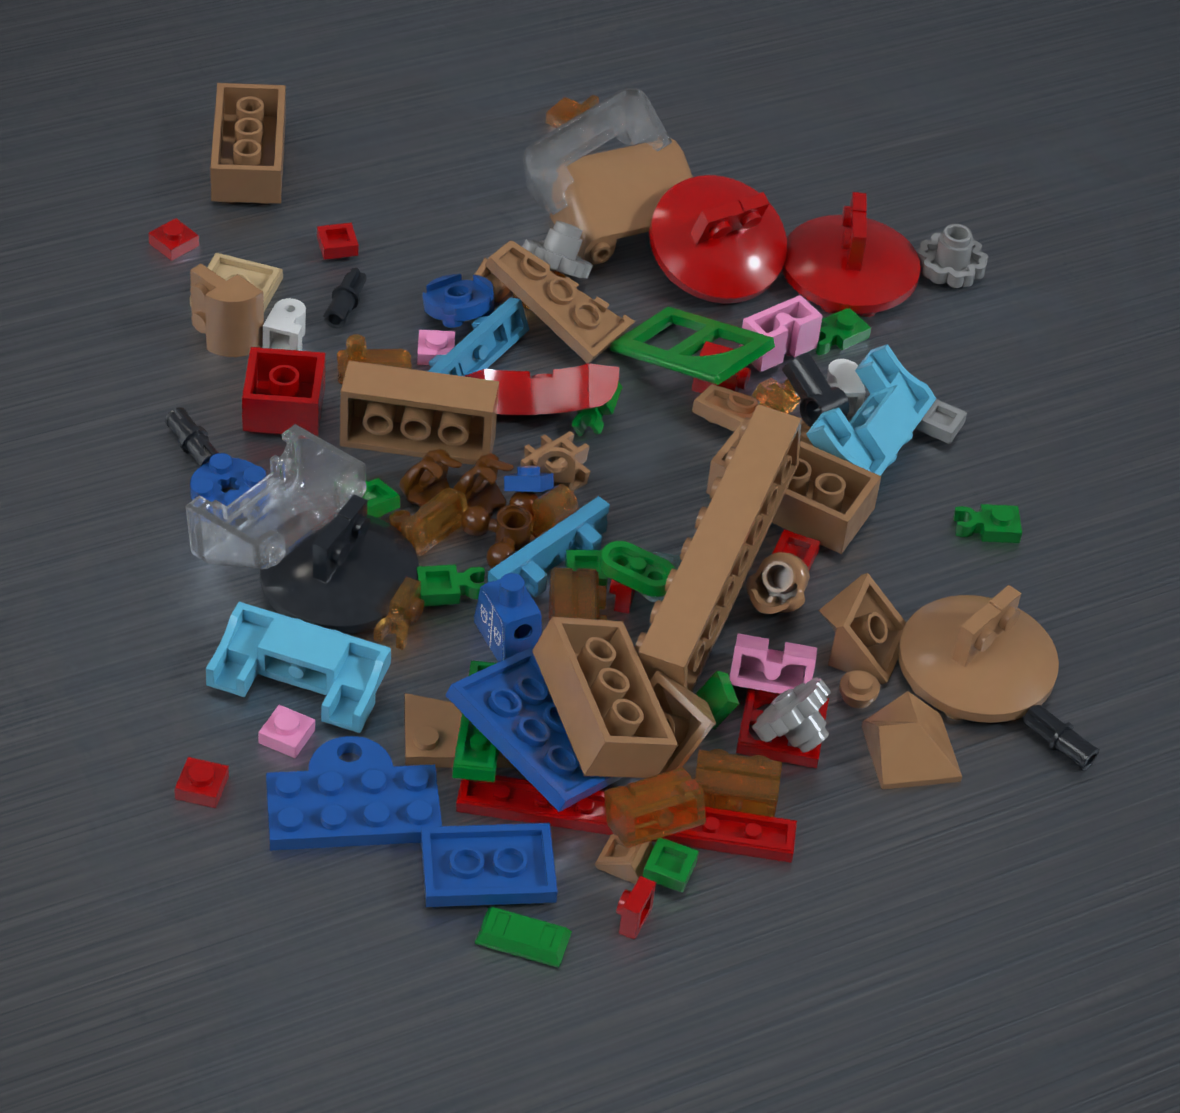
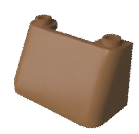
M666 138L566 160L558 165L553 174L550 218L554 224L556 220L583 230L580 237L583 241L577 256L590 262L592 265L604 263L613 255L617 239L649 232L653 212L662 196L675 184L693 177L685 154L675 140Z

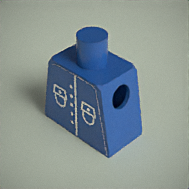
M508 573L502 576L501 579L485 583L480 587L474 623L496 660L500 662L530 647L534 649L542 635V616L540 609L525 587L523 577L516 573Z

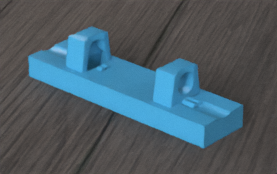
M509 297L491 315L478 317L471 324L473 331L446 355H436L429 361L431 369L428 372L465 377L467 374L490 367L530 330L522 301Z
M598 496L489 570L487 583L501 579L505 574L516 573L523 577L525 587L529 593L537 597L546 590L547 572L565 560L566 550H601L602 534L607 531V515L610 504Z

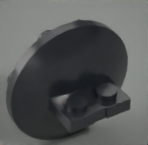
M353 494L341 510L309 514L290 522L277 531L266 544L261 556L260 583L269 604L279 614L298 618L304 622L337 630L344 634L360 633L390 624L410 604L418 587L417 567H419L417 554L410 541L397 528L382 519L367 515V499Z

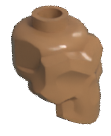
M778 552L769 555L762 561L757 572L749 576L746 581V590L753 606L765 614L787 613L800 608L805 603L804 592L810 578L808 567L802 559L794 554Z

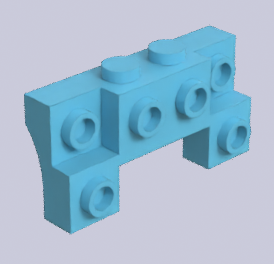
M888 344L870 350L855 370L862 383L870 392V395L850 422L838 407L823 412L806 433L814 447L880 476L897 459V452L904 444L911 440L913 430L937 399L926 383L918 380L903 367Z
M238 602L230 616L223 638L206 667V685L245 697L258 674L326 695L321 705L322 722L360 733L375 705L376 691L391 665V648L350 636L337 630L304 622L298 618H291Z

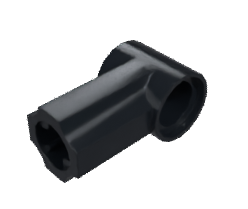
M808 352L797 356L782 368L801 399L800 414L807 426L812 427L823 412L838 407L845 417L848 415L850 406L846 394L838 387H830Z

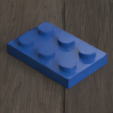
M550 823L421 827L426 907L557 902L558 892Z

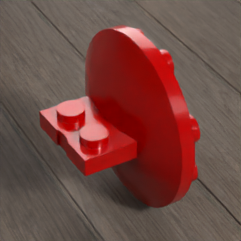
M703 175L683 180L671 187L662 196L651 218L649 237L657 263L672 283H675L679 288L697 298L721 304L750 300L766 291L774 283L784 266L787 255V238L778 213L769 203L764 192L759 193L750 186L735 179L724 176Z
M852 192L850 206L844 205L842 215H828L811 219L797 226L787 236V255L782 271L788 284L800 295L821 306L827 313H837L844 309H852L856 314L871 317L876 312L891 309L904 302L911 296L917 286L921 266L915 248L895 229L867 218V193Z

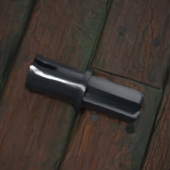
M352 268L350 272L346 273L341 285L335 287L332 292L333 300L323 317H325L324 321L333 328L344 327L351 310L356 308L360 302L359 294L367 278L365 273H361L358 268Z
M1033 705L1025 714L1023 719L1025 724L1050 742V749L1054 751L1058 749L1079 765L1082 770L1088 769L1097 759L1100 749L1075 732L1073 724L1069 722L1064 724L1041 705Z

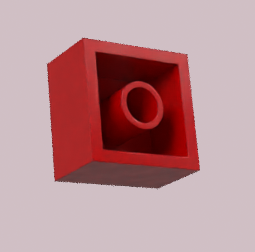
M250 347L242 395L243 431L318 437L325 391L326 353Z

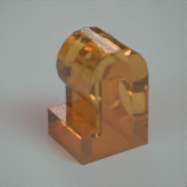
M559 484L533 501L532 510L534 516L532 517L531 535L535 538H538L579 509L576 496L567 486Z

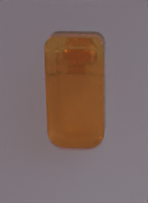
M359 334L349 336L346 339V350H340L337 353L338 382L341 385L343 384L349 361L412 369L411 355L407 350L367 349L365 337Z
M450 487L446 488L421 506L412 516L406 510L393 512L389 516L390 524L402 532V535L412 544L416 554L422 556L461 526L462 514L468 508L466 496L461 491Z

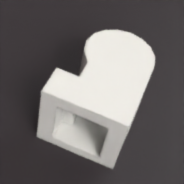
M287 298L278 301L274 305L263 324V348L302 351V337L305 335L306 307L304 303L297 299Z
M836 359L829 364L826 380L830 387H838L844 391L850 406L846 417H853L864 403L865 387L855 371L858 367L855 362L848 359Z

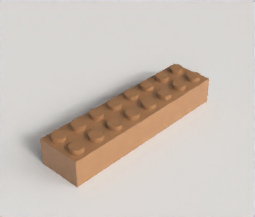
M757 404L751 418H744L739 431L740 442L737 448L732 446L727 453L724 464L726 471L723 477L717 476L713 482L710 491V499L712 500L708 508L703 506L698 513L695 523L697 531L693 538L687 537L680 554L682 562L678 570L672 568L665 584V591L667 593L663 601L657 600L652 608L650 623L652 624L648 632H641L637 639L635 650L649 681L656 671H660L693 692L799 465L802 418Z

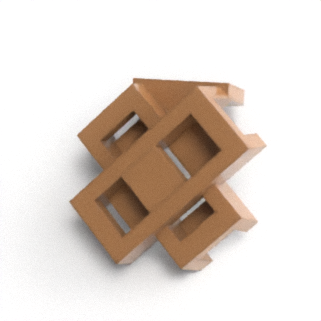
M571 431L554 441L547 435L541 436V447L535 450L529 444L524 446L525 458L521 460V466H540V473H553L554 486L567 496L588 483L591 471L582 463L587 460L590 446L586 443L580 447L574 445V433Z

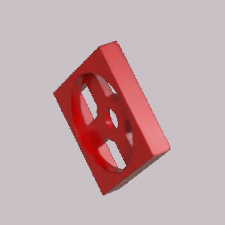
M748 688L736 753L817 769L822 743L812 750L803 753L797 747L788 746V739L785 735L781 737L776 736L771 742L756 740L749 732V725H754L757 722L756 718L763 713V710H757V708L772 703L780 694ZM829 698L818 710L825 720Z

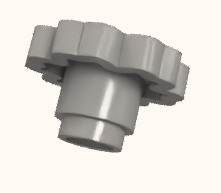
M556 220L554 228H549L544 242L525 239L523 248L549 264L550 271L559 276L565 273L578 278L588 279L593 266L590 262L577 256L583 241L580 238L583 230Z
M951 224L943 232L933 233L931 240L921 241L918 250L920 266L923 267L922 275L936 284L947 282L953 288L972 286L974 279H982L987 266L988 255L981 252L982 244L973 239L971 230L961 224Z
M817 677L806 684L801 683L794 689H788L776 697L772 704L756 718L757 722L752 728L762 741L768 742L776 736L781 737L785 735L793 747L798 746L803 753L808 752L822 743L829 735L825 728L827 722L818 710L828 700L827 696L831 691L824 681Z

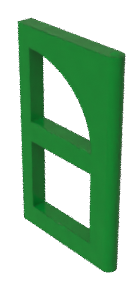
M667 307L613 341L610 345V350L719 385L773 349L775 344L773 337ZM671 324L697 331L670 350L643 343ZM718 338L744 345L720 354L692 356L703 348L706 341L714 342Z

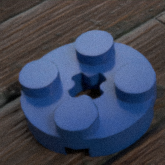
M461 274L439 277L426 286L427 293L423 292L422 295L425 312L435 319L442 320L443 326L449 328L459 327L467 320L489 316L495 311L494 286L487 278L479 275H473V281L462 280Z
M225 453L214 454L210 457L209 462L200 466L191 477L190 495L194 501V508L201 516L219 523H233V517L245 515V520L254 517L264 508L267 502L266 471L264 468L256 466L249 461L232 458ZM228 487H230V488H235V489H236V490H231V489H230L227 493L222 492V489H223V488H228Z

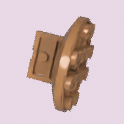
M1008 585L994 598L976 595H957L941 598L924 605L905 624L900 638L898 657L903 675L917 696L943 711L951 719L992 723L1019 720L1025 716L1033 705H1042L1048 699L1054 688L1059 668L1056 647L1046 630L1034 618L1018 608L1022 593Z

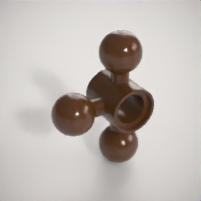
M515 492L510 499L509 505L498 511L497 519L491 518L488 510L481 506H471L463 512L461 526L468 535L479 537L488 531L496 533L495 544L488 549L486 555L487 563L491 569L530 543L532 518L537 515L540 509L539 498L534 492Z

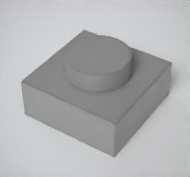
M936 399L917 425L916 430L950 444L964 425L967 412Z

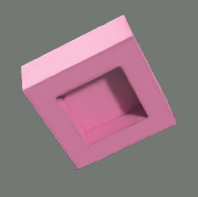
M419 330L417 365H429V361L436 355H446L455 347V331Z
M278 705L258 732V743L296 758L315 731V719Z

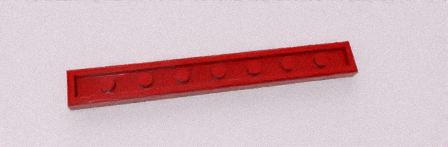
M496 775L495 782L461 779L456 802V812L527 823H550V826L606 835L648 834L652 842H656L658 837L686 847L792 863L797 820L605 791H597L559 812L528 780Z

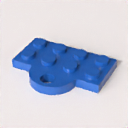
M344 736L327 741L313 753L309 762V771L266 773L270 851L421 843V827L442 826L435 764L393 766L388 752L381 745L367 738ZM346 753H353L360 758L354 762H346L339 757Z

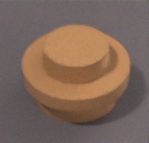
M854 670L842 676L839 691L844 702L849 706L865 708L877 699L880 684L872 674L866 671Z

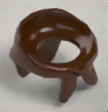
M431 450L424 456L422 461L405 473L400 480L399 487L410 504L420 506L434 514L438 511L440 505L454 502L455 498L452 496V490L446 477L449 467L460 468L462 463L450 458V454L446 450Z
M495 454L483 455L478 459L475 466L466 472L452 489V496L458 501L462 509L466 510L471 506H481L487 509L492 516L494 509L502 508L507 503L496 484L498 470L508 472L512 471L514 466L499 461V457Z

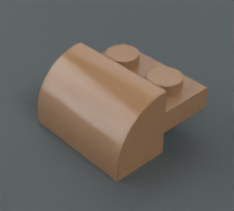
M203 264L190 270L191 320L196 330L206 335L207 350L220 356L242 357L249 355L250 347L263 348V291L238 274L226 281Z

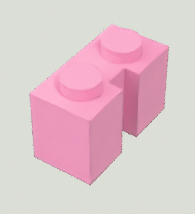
M799 295L744 318L743 329L773 337L775 344L773 349L751 364L759 372L783 363L784 354L797 357L817 348L823 315L805 298Z
M737 634L730 672L732 685L782 694L788 689H794L801 683L806 684L813 679L817 647L785 642L784 651L768 649L769 639Z

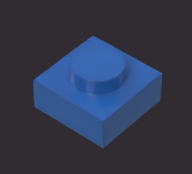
M518 466L517 473L504 476V491L542 492L554 488L553 473H540V466Z

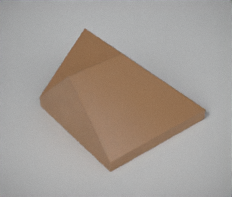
M866 573L858 577L818 611L836 632L828 666L845 672L854 670L866 671L876 677L879 684H885L888 682L899 658V643L906 622L872 577Z
M656 671L650 679V683L678 743L677 748L659 776L654 778L662 787L667 788L716 722L708 702L664 673Z
M909 691L862 721L861 727L882 790L961 782L962 774L941 714Z

